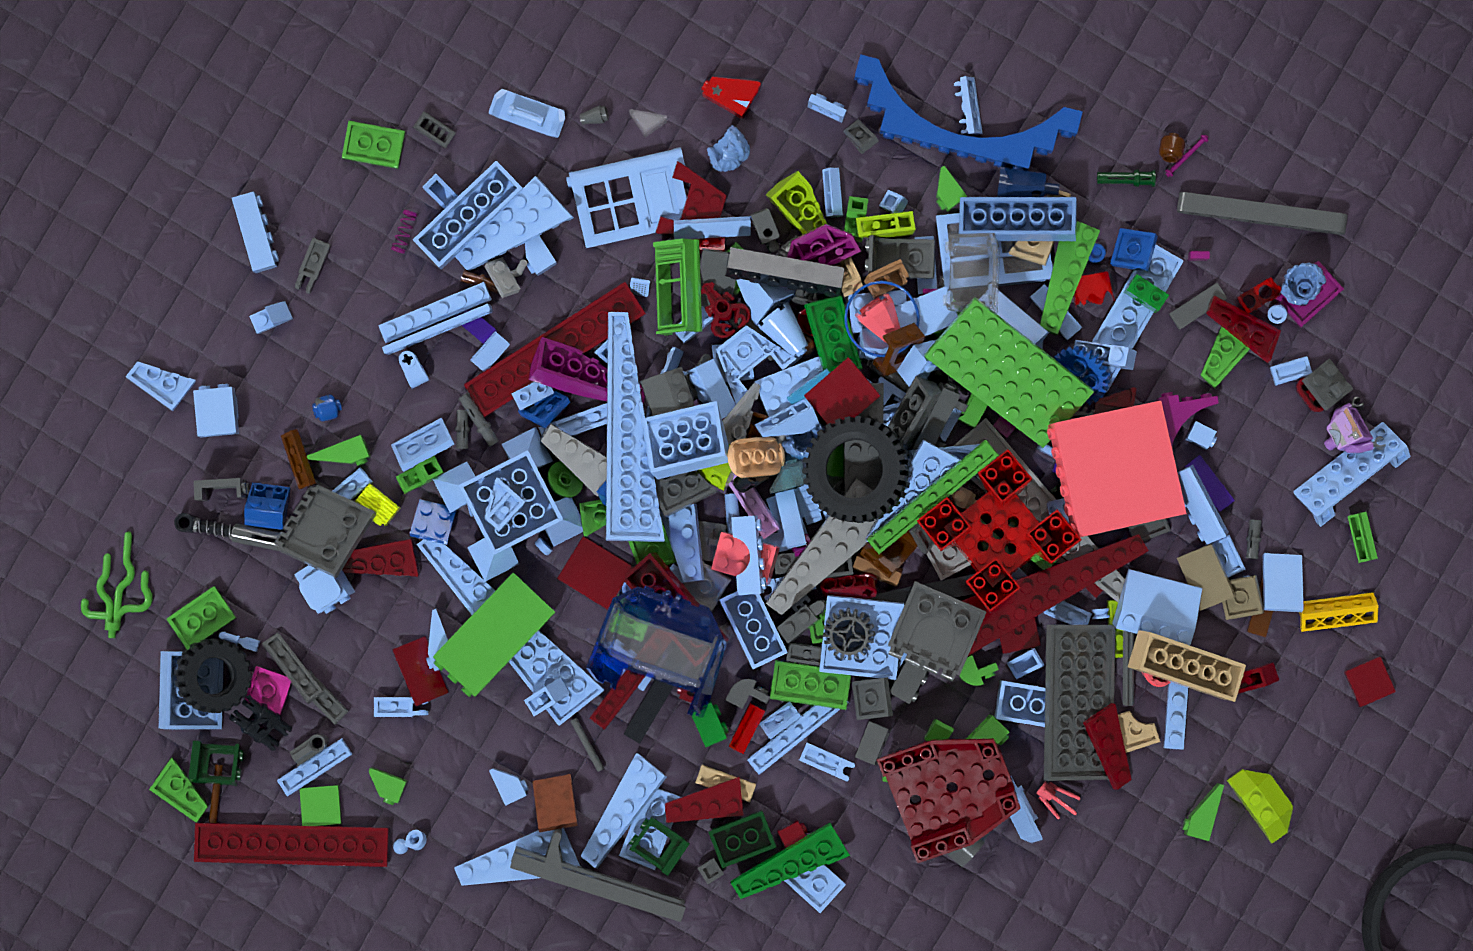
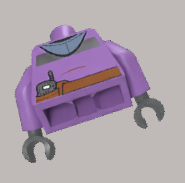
M1354 397L1352 404L1347 403L1334 411L1330 424L1327 426V431L1331 437L1324 441L1328 450L1331 451L1337 447L1338 450L1346 451L1347 453H1363L1373 450L1374 447L1378 450H1383L1386 447V444H1377L1378 441L1384 440L1381 436H1378L1374 442L1371 441L1373 437L1358 412L1364 409V403L1356 405V403L1360 402L1359 397Z

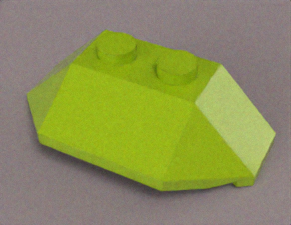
M1242 769L1226 780L1271 844L1288 833L1293 805L1270 774Z

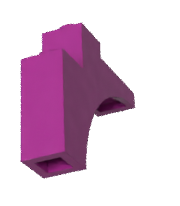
M1173 392L1161 394L1157 401L1162 402L1171 446L1177 432L1185 421L1197 411L1218 404V396L1212 397V393L1200 395L1201 399L1193 400V396L1181 398L1182 402H1179V396L1173 395Z

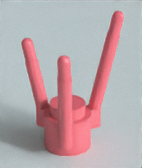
M1046 781L1036 792L1039 795L1038 799L1046 805L1057 819H1060V816L1047 800L1053 799L1073 815L1077 814L1075 810L1055 796V790L1077 800H1080V796L1058 787L1052 782L1047 783Z

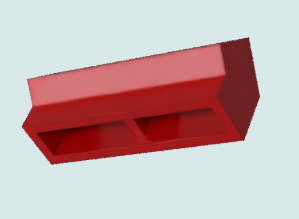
M750 703L729 747L744 754L765 710Z

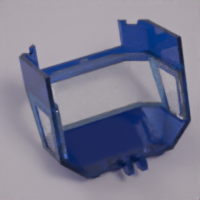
M644 586V588L636 587L612 599L586 669L594 680L600 683L606 681L611 684L610 688L614 690L617 688L623 670L626 669L695 693L687 715L692 716L695 712L696 716L703 718L715 687L727 644L712 612L709 611L710 608L704 605H699L698 607L691 605L692 602L683 599V596L679 594L673 599L671 592L667 590L659 594L648 586Z

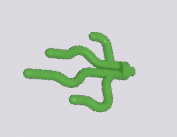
M129 531L124 534L123 564L127 570V576L116 587L114 605L111 597L104 590V584L109 578L111 569V555L109 553H106L103 557V572L96 585L98 595L106 604V612L90 611L88 599L84 598L81 600V611L84 616L90 619H105V630H108V638H116V631H120L121 618L125 613L144 612L149 609L153 601L152 592L148 585L149 573L148 571H143L141 573V590L145 596L144 603L141 605L130 604L122 606L123 590L130 585L135 576V569L131 562L132 533Z

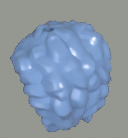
M731 125L724 134V137L718 140V143H715L713 147L707 148L708 156H710L709 159L711 160L710 163L717 171L726 172L728 170H735L743 161L748 159L750 146L737 127Z
M1310 262L1294 265L1284 275L1285 281L1282 284L1281 294L1285 296L1289 303L1306 305L1309 300L1316 298L1321 291V286L1326 283L1323 270L1317 264H1311Z
M820 424L800 435H786V440L782 442V446L792 457L799 460L804 457L808 458L809 453L805 451L807 447H812L813 443L810 441L813 437L817 438L819 436L817 432L820 429L825 430V426Z

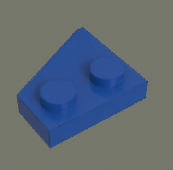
M554 391V394L534 403L535 405L520 411L519 409L518 412L524 418L546 428L570 401L568 397Z

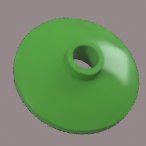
M562 461L556 462L550 467L548 482L556 494L564 498H571L581 491L583 482Z

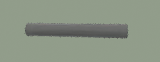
M577 718L571 720L570 722L597 772L604 769Z

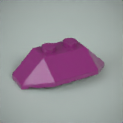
M824 224L792 240L787 257L834 265L861 252L851 233Z

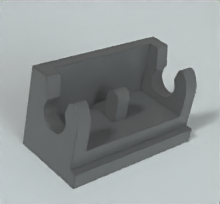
M869 721L855 757L877 766V758L881 757L891 730Z

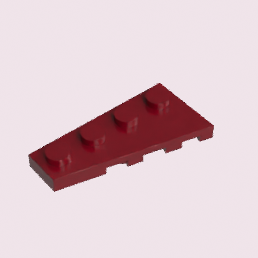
M1110 703L1084 721L1083 724L1112 788L1118 790L1132 779L1116 704Z

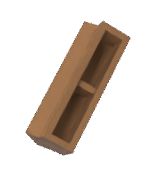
M861 552L857 553L852 566L854 571L862 574L872 573L877 576V580L895 587L898 585L903 571L902 568H898L889 579L860 555Z

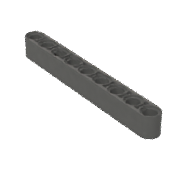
M1179 192L1177 212L1182 214L1338 235L1345 234L1348 217L1347 214L1188 192Z

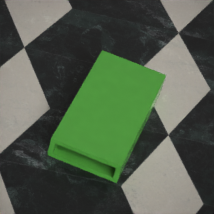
M512 573L433 656L435 659L433 664L441 671L445 669L449 673L447 677L453 683L459 682L463 686L461 690L468 697L471 695L476 697L555 614V611L518 576Z

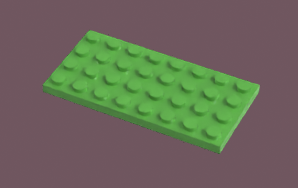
M976 297L972 299L924 354L929 361L1042 448L1050 441L1047 435L1048 425L1069 420L1094 393L1090 386Z

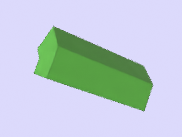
M1367 512L1347 516L1358 562L1378 559Z

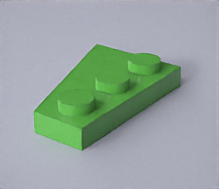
M173 757L149 789L196 823L209 807Z

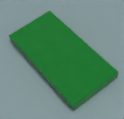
M842 295L805 304L823 371L827 368L832 372L848 357L859 370L863 369L857 347L851 341L846 331L844 320L845 305ZM847 316L848 328L853 337V333Z

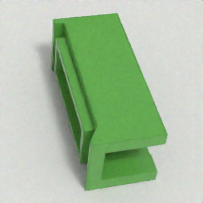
M971 393L966 403L968 407L965 412H961L963 416L959 417L958 421L976 428L987 405Z

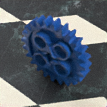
M1069 346L1066 351L1062 349L1059 354L1057 353L1054 359L1094 390V393L1086 400L1089 405L1093 401L1098 402L1109 389L1108 385L1111 381L1108 378L1111 374L1106 372L1109 367L1102 365L1105 361L1104 359L1098 360L1099 354L1092 355V349L1086 352L1085 347L1080 351L1078 346H1075L1073 350ZM1092 368L1091 370H1088V371L1084 374V376L1081 375V374H1083L1087 369Z

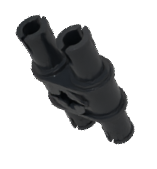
M251 695L246 696L248 701L244 699L242 705L251 710L253 714L247 718L238 710H234L233 713L236 715L234 716L231 713L229 720L241 727V731L252 737L256 743L264 744L271 751L276 750L273 744L278 747L280 742L272 737L269 732L275 728L283 736H287L289 734L286 730L291 732L292 726L283 721L279 713H275L268 708L267 704L259 703Z

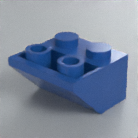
M252 482L244 508L245 525L283 530L288 511L290 487Z

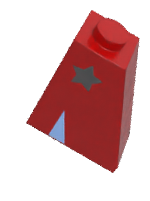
M712 77L710 81H705L701 90H703V97L742 119L761 88V83L750 80Z

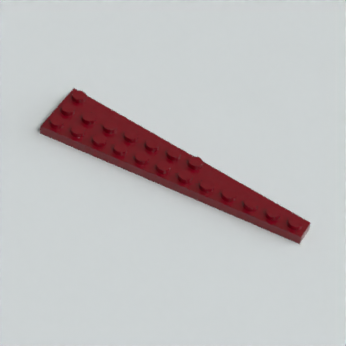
M1135 535L1016 580L1021 588L991 612L988 611L977 596L962 600L967 604L986 611L969 655L1147 553L1149 550L1140 535Z

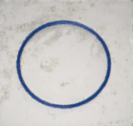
M875 281L863 285L851 296L845 309L844 320L849 338L860 350L872 356L885 357L886 354H876L865 350L852 337L848 328L847 315L854 297L868 286L889 284L901 289L913 302L917 314L916 325L918 328L920 316L914 298L906 289L893 282ZM908 346L901 348L898 353L905 350Z

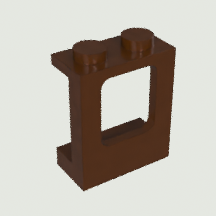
M915 323L883 335V339L889 345L885 357L874 359L873 365L883 377L897 372L899 366L909 353L907 348L898 353L899 350L910 344L923 343L925 335Z

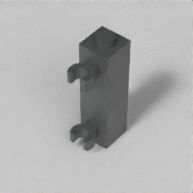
M939 382L938 387L942 391L940 398L934 404L931 414L926 418L921 431L914 439L913 449H918L923 439L938 448L947 447L945 441L938 439L954 407L962 412H965L968 407L965 401L959 399L960 393L954 384Z

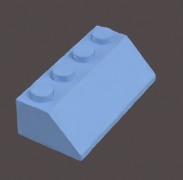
M1191 465L1177 472L1184 504L1190 512L1188 517L1193 525H1197L1199 529L1197 534L1200 540L1209 544L1227 536L1229 532L1195 467Z

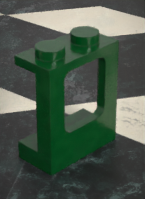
M193 741L188 779L193 783L237 786L238 780L241 781L242 769L239 768L240 761L243 762L244 750H242L240 744L228 746L202 744L201 741ZM211 754L234 755L231 777L211 776L208 774Z
M651 816L650 819L646 818L641 824L640 828L643 830L640 834H635L630 840L629 844L632 846L629 850L634 851L668 876L690 842ZM651 826L671 839L670 845L659 858L639 845L640 840Z

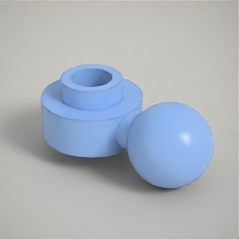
M412 830L408 833L406 840H396L393 844V849L397 854L406 853L408 847L420 850L426 844V835L419 830Z

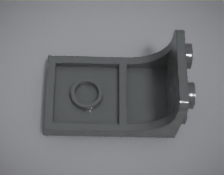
M870 235L869 240H866V251H869V259L865 260V270L868 271V274L901 259L909 275L907 278L934 279L935 240L878 238L874 235Z

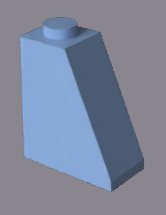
M743 279L736 280L746 306L750 309V316L755 325L763 323L762 320L777 308H784L783 304H789L796 290H790L787 287H773L765 283H751L749 280Z

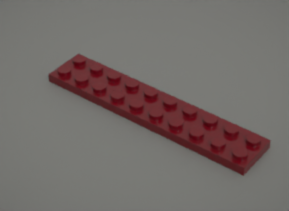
M626 282L620 284L464 384L483 416L486 417L514 399L512 393L534 382L529 380L531 363L542 337L577 348L583 352L582 354H585L608 339V312H628L630 324L646 315Z
M195 823L194 862L387 867L389 828Z

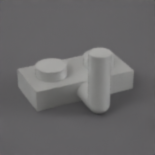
M503 257L486 263L485 268L502 298L520 291L515 277L522 275L527 266V261L522 259L517 268L512 271L508 268Z

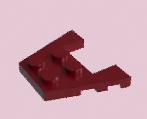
M676 161L672 178L690 183L680 220L720 218L727 195L685 165ZM660 216L655 233H674V220Z

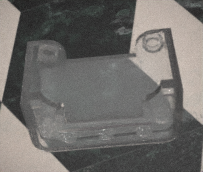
M995 233L949 234V241L945 242V251L950 256L949 291H947L946 295H943V306H946L947 310L962 312L972 299L976 297L998 314L1000 249Z

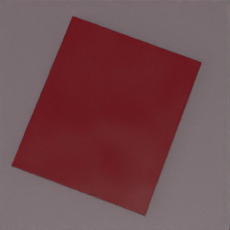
M848 357L804 396L827 424H834V420L839 418L842 420L849 416L855 418L881 395Z
M583 536L557 579L608 610L624 584L622 577L634 567Z

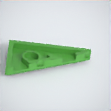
M601 500L579 503L584 537L606 525V505Z

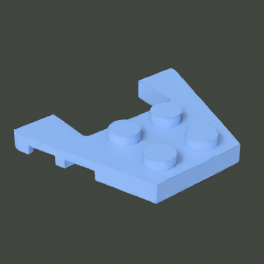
M748 326L743 327L716 349L736 404L748 391L739 379L765 358L772 356L782 370L796 360L793 355H790Z

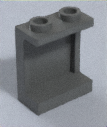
M242 478L194 481V500L209 501L208 489L237 488V498L247 499L250 486Z

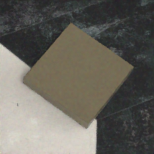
M1256 575L1229 580L1236 596L1222 602L1226 620L1265 613Z

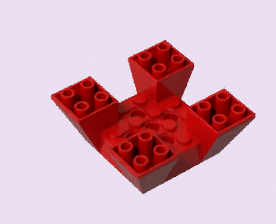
M1009 449L978 472L987 493L964 512L960 513L949 498L946 497L917 520L918 524L940 551L956 546L977 573L969 578L966 583L989 612L1021 588L1011 575L1034 556L1038 555L1052 564L1082 540L1058 509L1039 523L1020 500L1018 495L1032 481V478ZM982 516H988L990 517L991 522L989 524H983L980 518ZM1008 520H1017L1018 526L1010 527ZM994 531H1001L1003 538L995 539L992 533ZM981 542L986 543L988 549L980 551L977 545ZM1013 546L1015 553L1007 554L1005 547Z

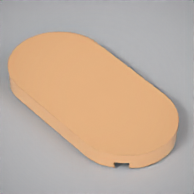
M771 436L738 439L729 446L727 454L728 463L732 472L740 478L775 475L780 473L781 466H784V449L780 443L778 444L775 441L777 439Z

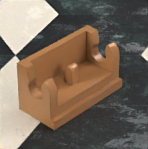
M899 259L869 273L864 283L888 281L903 286L907 284L906 278L909 275L902 264V260ZM874 284L867 288L875 299L897 287L889 284Z

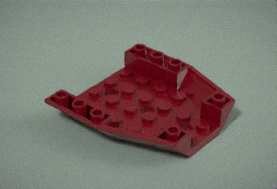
M994 738L930 740L877 758L883 777L886 776L911 840V848L917 863L973 845L1021 809L1014 783L1002 752ZM992 770L994 772L993 777L986 778L983 775L984 771ZM954 782L958 787L955 790H949L946 786L948 783ZM912 795H919L921 800L918 803H913L910 797Z

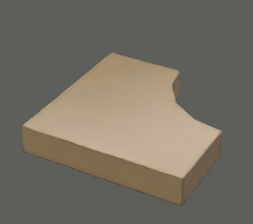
M1130 711L1118 714L1126 753L1160 742L1154 723H1141L1133 717Z

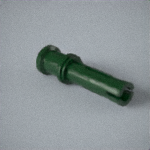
M1136 170L1133 173L1097 172V184H1133L1135 187H1139V185L1155 187V170L1151 172ZM1108 177H1121L1124 179H1108Z

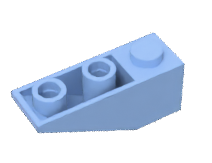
M1075 340L1074 348L1078 346L1081 351L1085 347L1086 352L1092 349L1093 356L1099 354L1098 360H1105L1102 365L1133 370L1137 351L1131 348Z

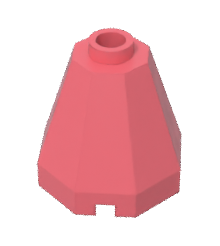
M887 293L882 295L884 299L875 298L859 310L861 314H855V317L862 325L884 342L886 341L883 339V335L900 329L894 302Z

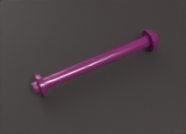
M1201 135V139L1170 170H1165V175L1173 177L1172 173L1204 142H1208L1207 135Z

